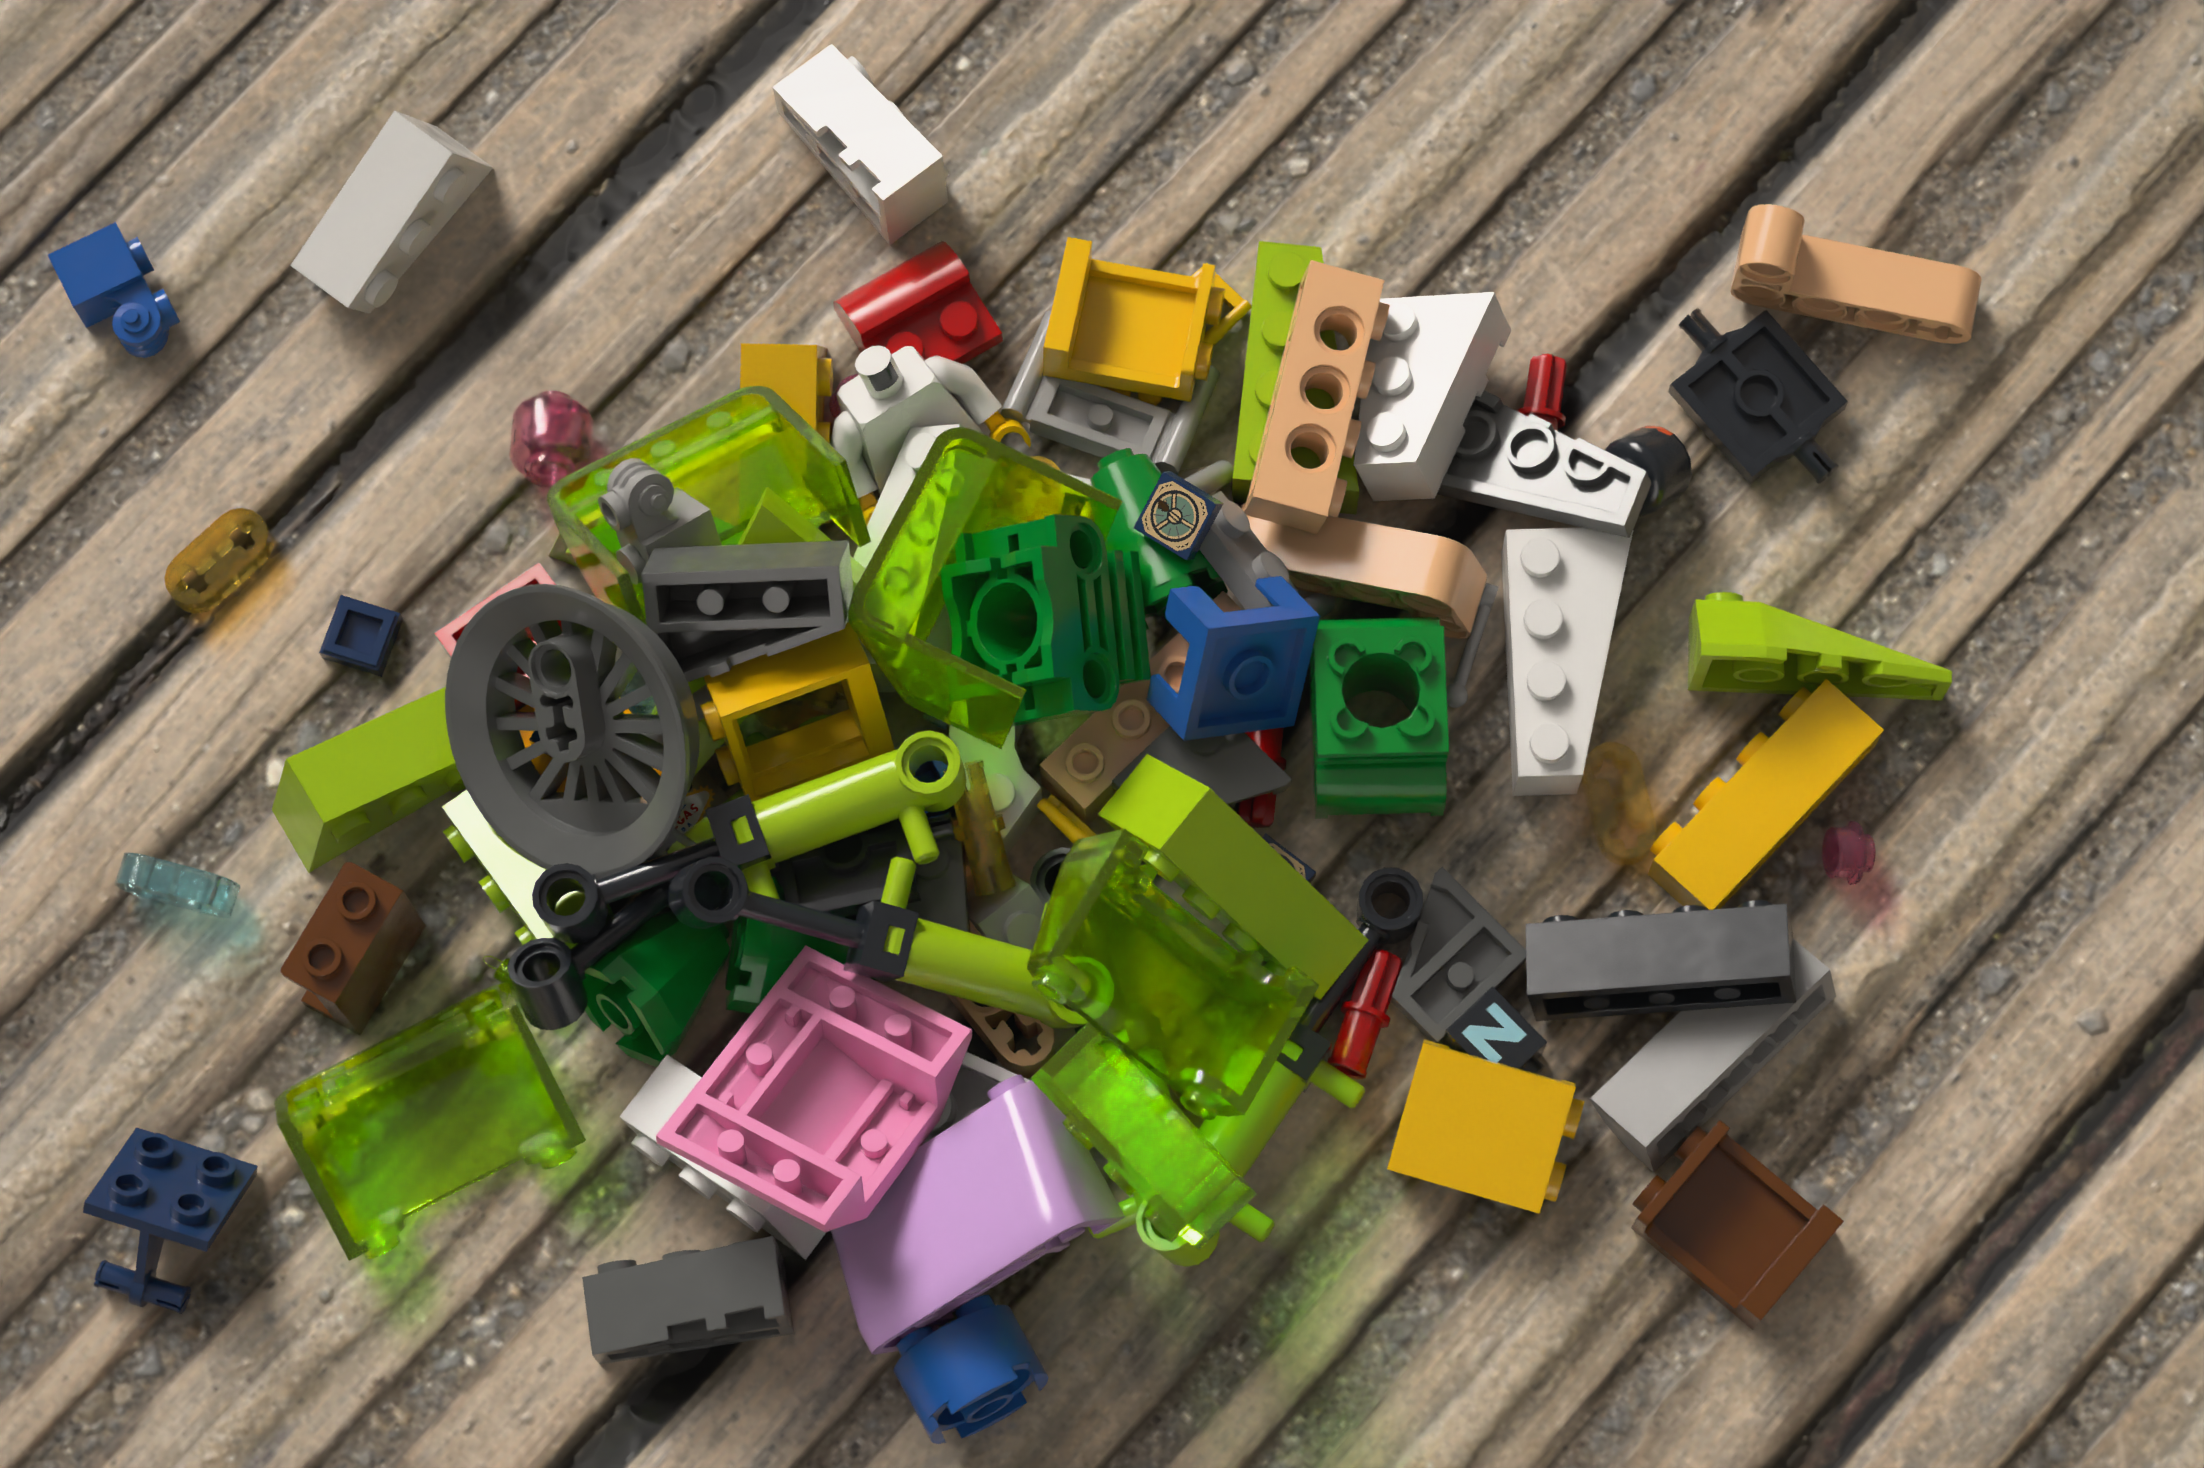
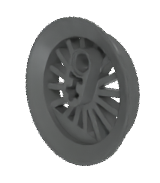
M553 584L528 585L497 596L485 604L472 617L460 635L450 660L446 680L445 715L447 732L454 760L463 783L486 821L513 849L545 869H549L554 865L569 863L581 866L591 875L595 874L597 879H601L647 861L665 843L676 826L686 795L693 782L699 757L700 734L695 702L682 669L665 643L645 623L629 612L605 603L578 589ZM557 620H561L562 630H561V628H560V626H559ZM532 636L534 637L537 645L531 640ZM618 647L623 651V653L615 664L616 651ZM518 666L529 676V678L517 672ZM638 670L646 684L619 698ZM652 696L659 715L624 714L623 711ZM515 699L535 708V712L516 711ZM519 730L538 731L540 741L525 748ZM641 733L663 734V744ZM547 752L553 759L543 774L540 775L531 760ZM653 768L661 771V776ZM567 777L565 791L556 792Z

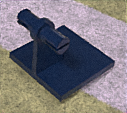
M136 1127L85 1200L83 1213L140 1231L136 1270L103 1260L97 1269L94 1286L129 1296V1303L135 1306L145 1307L147 1303H151L182 1314L188 1305L191 1287H185L156 1277L164 1239L207 1252L257 1176L258 1166L232 1158L224 1153L213 1152L169 1138L164 1134L153 1133Z

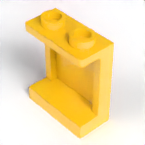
M1067 237L1043 347V376L1191 402L1195 380L1207 381L1214 344L1204 342L1207 324L1219 325L1225 289L1214 287L1216 265L1203 263L1201 275L1198 278L1092 259V241Z
M1424 1039L1387 1170L1540 1214L1544 1199L1554 1202L1557 1200L1566 1164L1555 1161L1562 1136L1574 1139L1584 1101L1573 1098L1576 1089L1573 1082L1555 1080L1449 1049V1046Z

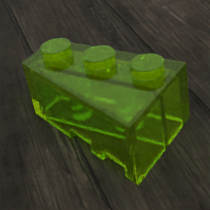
M1089 1022L1030 1078L1066 1116L1062 1123L1067 1130L1086 1149L1090 1151L1095 1147L1108 1160V1163L1103 1166L1108 1176L1127 1195L1132 1196L1137 1191L1151 1206L1144 1215L1169 1242L1172 1243L1178 1236H1181L1200 1250L1257 1194L1134 1057Z

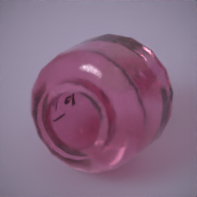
M545 391L521 402L514 410L511 428L509 457L514 468L532 484L546 488L562 487L582 475L588 469L591 458L593 418L589 410L577 400L572 399L568 394L560 391Z

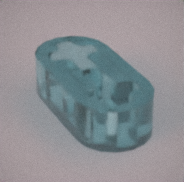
M130 852L124 853L115 881V886L136 896L220 918H231L241 888L237 882L211 872Z

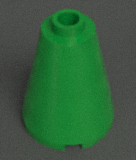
M1126 448L1102 458L1097 463L1099 471L1090 479L1099 529L1104 537L1106 551H1138L1145 618L1154 615H1164L1167 624L1170 623L1166 619L1165 611L1169 592L1172 588L1197 586L1212 600L1222 591L1227 593L1228 590L1224 581L1200 550H1198L1194 559L1185 560L1133 528L1162 475L1148 454L1134 455L1131 448ZM1146 622V630H1149L1148 624Z

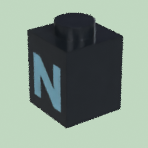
M1493 986L1445 1030L1442 1044L1449 1046V1049L1535 1074H1539L1545 1067L1538 1059L1543 1055L1547 1041Z

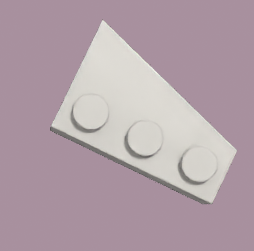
M831 44L773 87L777 111L889 245L893 244L948 203L945 178L949 176V173L944 165L943 156L910 124L898 107L891 101H888L873 86L869 74L855 57L851 56L846 59Z
M394 111L290 266L347 308L370 314L374 308L382 306L391 297L401 276L490 173L493 167L437 126Z
M1494 292L1380 299L1379 302L1390 304L1380 341L1370 339L1365 360L1375 362L1376 365L1367 398L1361 399L1359 413L1361 429L1354 460V466L1373 501L1435 499L1465 433L1463 427L1464 420L1475 397H1481L1489 381L1486 373L1498 346L1504 347L1511 333V328Z
M666 1055L620 1115V1118L637 1134L631 1145L660 1167L669 1159L682 1169L678 1177L700 1195L710 1200L715 1193L729 1203L726 1210L741 1223L757 1233L763 1228L806 1260L826 1232L657 1144L656 1135L702 1078L669 1055Z

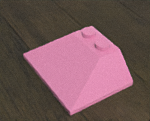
M805 945L658 1132L656 1141L657 1144L823 1232H828L866 1219L940 1121L972 1039V1029L869 977L844 971L843 964Z

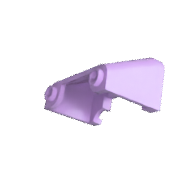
M1016 1075L994 1086L987 1092L990 1099L989 1103L919 1147L866 1219L831 1230L857 1325L871 1354L876 1355L898 1351L896 1347L898 1342L917 1329L930 1326L933 1331L939 1329L938 1325L945 1324L953 1319L952 1312L968 1301L980 1296L1043 1255L1060 1252L1070 1245L1068 1241L1085 1232L1084 1227H1090L1093 1234H1099L1125 1217L1050 1079H1036L1025 1082L1022 1075Z

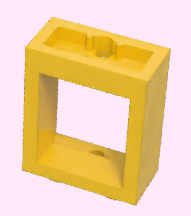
M851 621L847 622L843 630L769 657L767 654L736 664L732 666L730 671L711 677L710 674L704 676L711 701L701 704L700 708L713 742L724 738L726 746L715 749L723 776L728 786L740 782L744 795L749 794L752 802L895 750L870 663ZM836 682H842L849 705L848 710L756 744L745 746L737 721L738 718Z

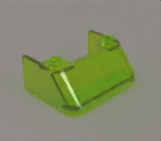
M749 386L733 391L557 481L547 493V502L554 522L593 595L605 603L629 612L645 624L646 613L643 584H633L629 572L617 560L616 552L621 549L616 531L607 523L598 504V498L608 493L607 484L609 476L614 468L624 460L637 458L644 461L669 478L674 489L680 488L711 510L721 542L746 529L766 486L815 527L818 528L821 524L832 519L859 547L871 542L846 459L775 391L764 386Z
M964 427L948 429L942 432L934 441L855 587L848 607L849 623L896 692L908 705L1002 750L1026 689L926 642L945 606L941 571L944 565L956 563L955 544L961 533H976L1044 519V516L1052 514L1090 518L1099 527L1106 543L1122 500L978 431Z

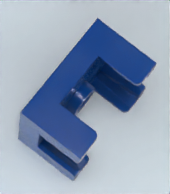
M1282 576L1259 578L1256 580L1255 587L1267 598L1272 607L1223 612L1200 587L1189 586L1170 589L1165 616L1171 625L1189 643L1179 693L1177 694L1160 674H1155L1151 676L1146 700L1183 741L1295 725L1320 615Z

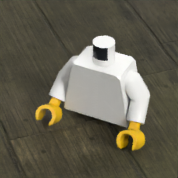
M872 346L865 349L859 354L855 362L859 375L842 385L836 394L841 414L834 420L830 441V461L849 501L856 500L860 507L855 523L857 530L862 536L877 504L873 491L877 490L881 495L910 427L960 424L980 437L983 433L979 425L984 422L990 430V444L1005 454L1004 461L1012 462L1006 451L1000 447V442L1004 435L1011 432L1019 433L1029 448L1031 446V439L1023 425L1015 419L1004 418L998 411L1002 407L1001 403L972 368L937 355L925 360L913 346H905L892 355L883 346Z

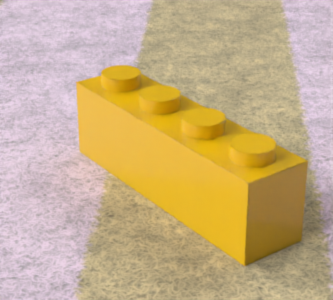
M1825 679L1813 693L1805 687L1801 688L1780 711L1779 716L1785 722L1770 738L1762 731L1759 732L1737 756L1736 761L1742 767L1727 783L1719 776L1716 777L1694 801L1693 806L1699 812L1684 828L1676 821L1673 822L1651 846L1650 851L1656 857L1653 859L1648 875L1682 906L1699 905L1709 910L1722 909L1878 743L1884 729L1828 679Z

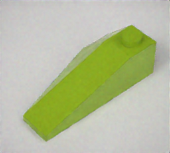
M1715 592L1706 595L1705 600L1695 599L1689 615L1688 690L1795 695L1803 687L1813 693L1825 679H1828L1847 697L1943 700L1952 684L1951 670L1761 602L1743 601V596L1737 593Z

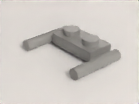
M1051 310L1046 311L1004 403L1001 415L1004 418L1015 419L1020 423H1029L1030 433L1102 458L1118 450L1131 448L1134 455L1148 454L1161 473L1171 471L1178 475L1220 376L1219 371L1211 365L1207 381L1196 379L1191 402L1182 400L1176 414L1170 413L1167 409L1098 385L1043 376V347Z
M1220 460L1184 480L1207 494H1211L1233 481L1234 467L1228 461ZM1222 491L1212 495V497L1224 504L1199 550L1245 610L1272 607L1267 598L1255 587L1256 580L1259 578L1282 576L1299 592L1290 581L1288 570L1281 559L1272 552L1267 551L1250 529V523L1244 511L1237 504L1229 501ZM1313 593L1304 599L1320 615V619L1332 612L1335 607L1334 597L1330 595Z

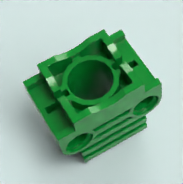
M1052 514L1044 516V519L976 533L954 535L956 563L940 566L942 592L952 630V650L949 662L952 693L957 696L970 697L973 728H1007L1110 709L1116 702L1119 685L1151 680L1138 551H1106L1104 537L1099 527L1090 518L1075 515Z
M1439 617L1319 620L1309 667L1315 819H1327L1328 815L1430 813V816H1443L1447 795L1446 762L1449 755L1444 626H1440ZM1376 690L1388 692L1400 699L1411 715L1397 723V725L1380 728L1368 726V723L1354 718L1345 704L1359 693Z

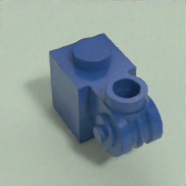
M115 222L48 254L73 308L86 328L113 316L112 326L114 333L129 354L139 358H147L156 355L164 348L168 341L169 327L180 323V320L164 289L152 293L144 275L154 271V268L138 237L127 242Z

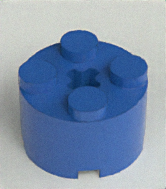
M982 1295L968 1301L955 1312L956 1320L936 1331H933L930 1326L917 1329L901 1339L896 1345L901 1358L894 1367V1373L932 1443H946L942 1431L956 1428L962 1439L996 1424L1027 1403L1021 1391L1033 1381L1039 1391L1048 1382V1375L1013 1311L1008 1305H995L990 1295Z

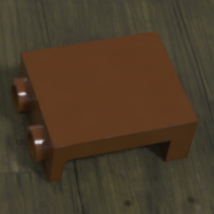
M346 862L282 965L281 973L286 979L307 990L301 999L305 1006L360 1036L426 925L402 889L352 862Z
M1719 1120L1709 1133L1698 1126L1674 1154L1683 1164L1667 1182L1659 1175H1656L1640 1193L1632 1205L1641 1213L1631 1228L1748 1327L1754 1330L1844 1221L1824 1204L1819 1210L1813 1207L1727 1134L1730 1127Z

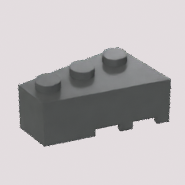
M849 540L654 548L641 573L647 626L659 636L671 651L682 669L687 682L709 674L711 677L730 671L732 666L764 654H767L769 657L843 630L846 627L854 605Z
M774 1236L740 1241L728 1246L705 1251H676L663 1255V1260L637 1265L635 1260L607 1262L597 1266L598 1274L582 1277L592 1356L599 1364L794 1334L784 1257Z

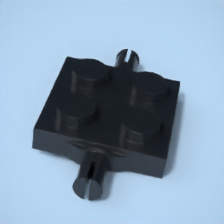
M1699 308L1692 311L1691 316L1688 314L1680 322V329L1684 330L1700 348L1702 353L1693 367L1670 384L1668 393L1749 484L1758 479L1775 464L1789 460L1794 456L1816 479L1818 484L1823 482L1826 476H1831L1837 470L1839 465L1834 463L1818 445L1815 438L1822 427L1845 410L1848 401L1767 310H1764L1743 328L1726 332L1724 335H1721Z
M950 812L927 818L936 843L956 840ZM898 818L776 863L778 872L771 874L772 878L776 877L783 889L785 901L840 917L857 915L858 908L875 900L881 902L891 859L901 857L914 861ZM916 870L907 904L921 901Z

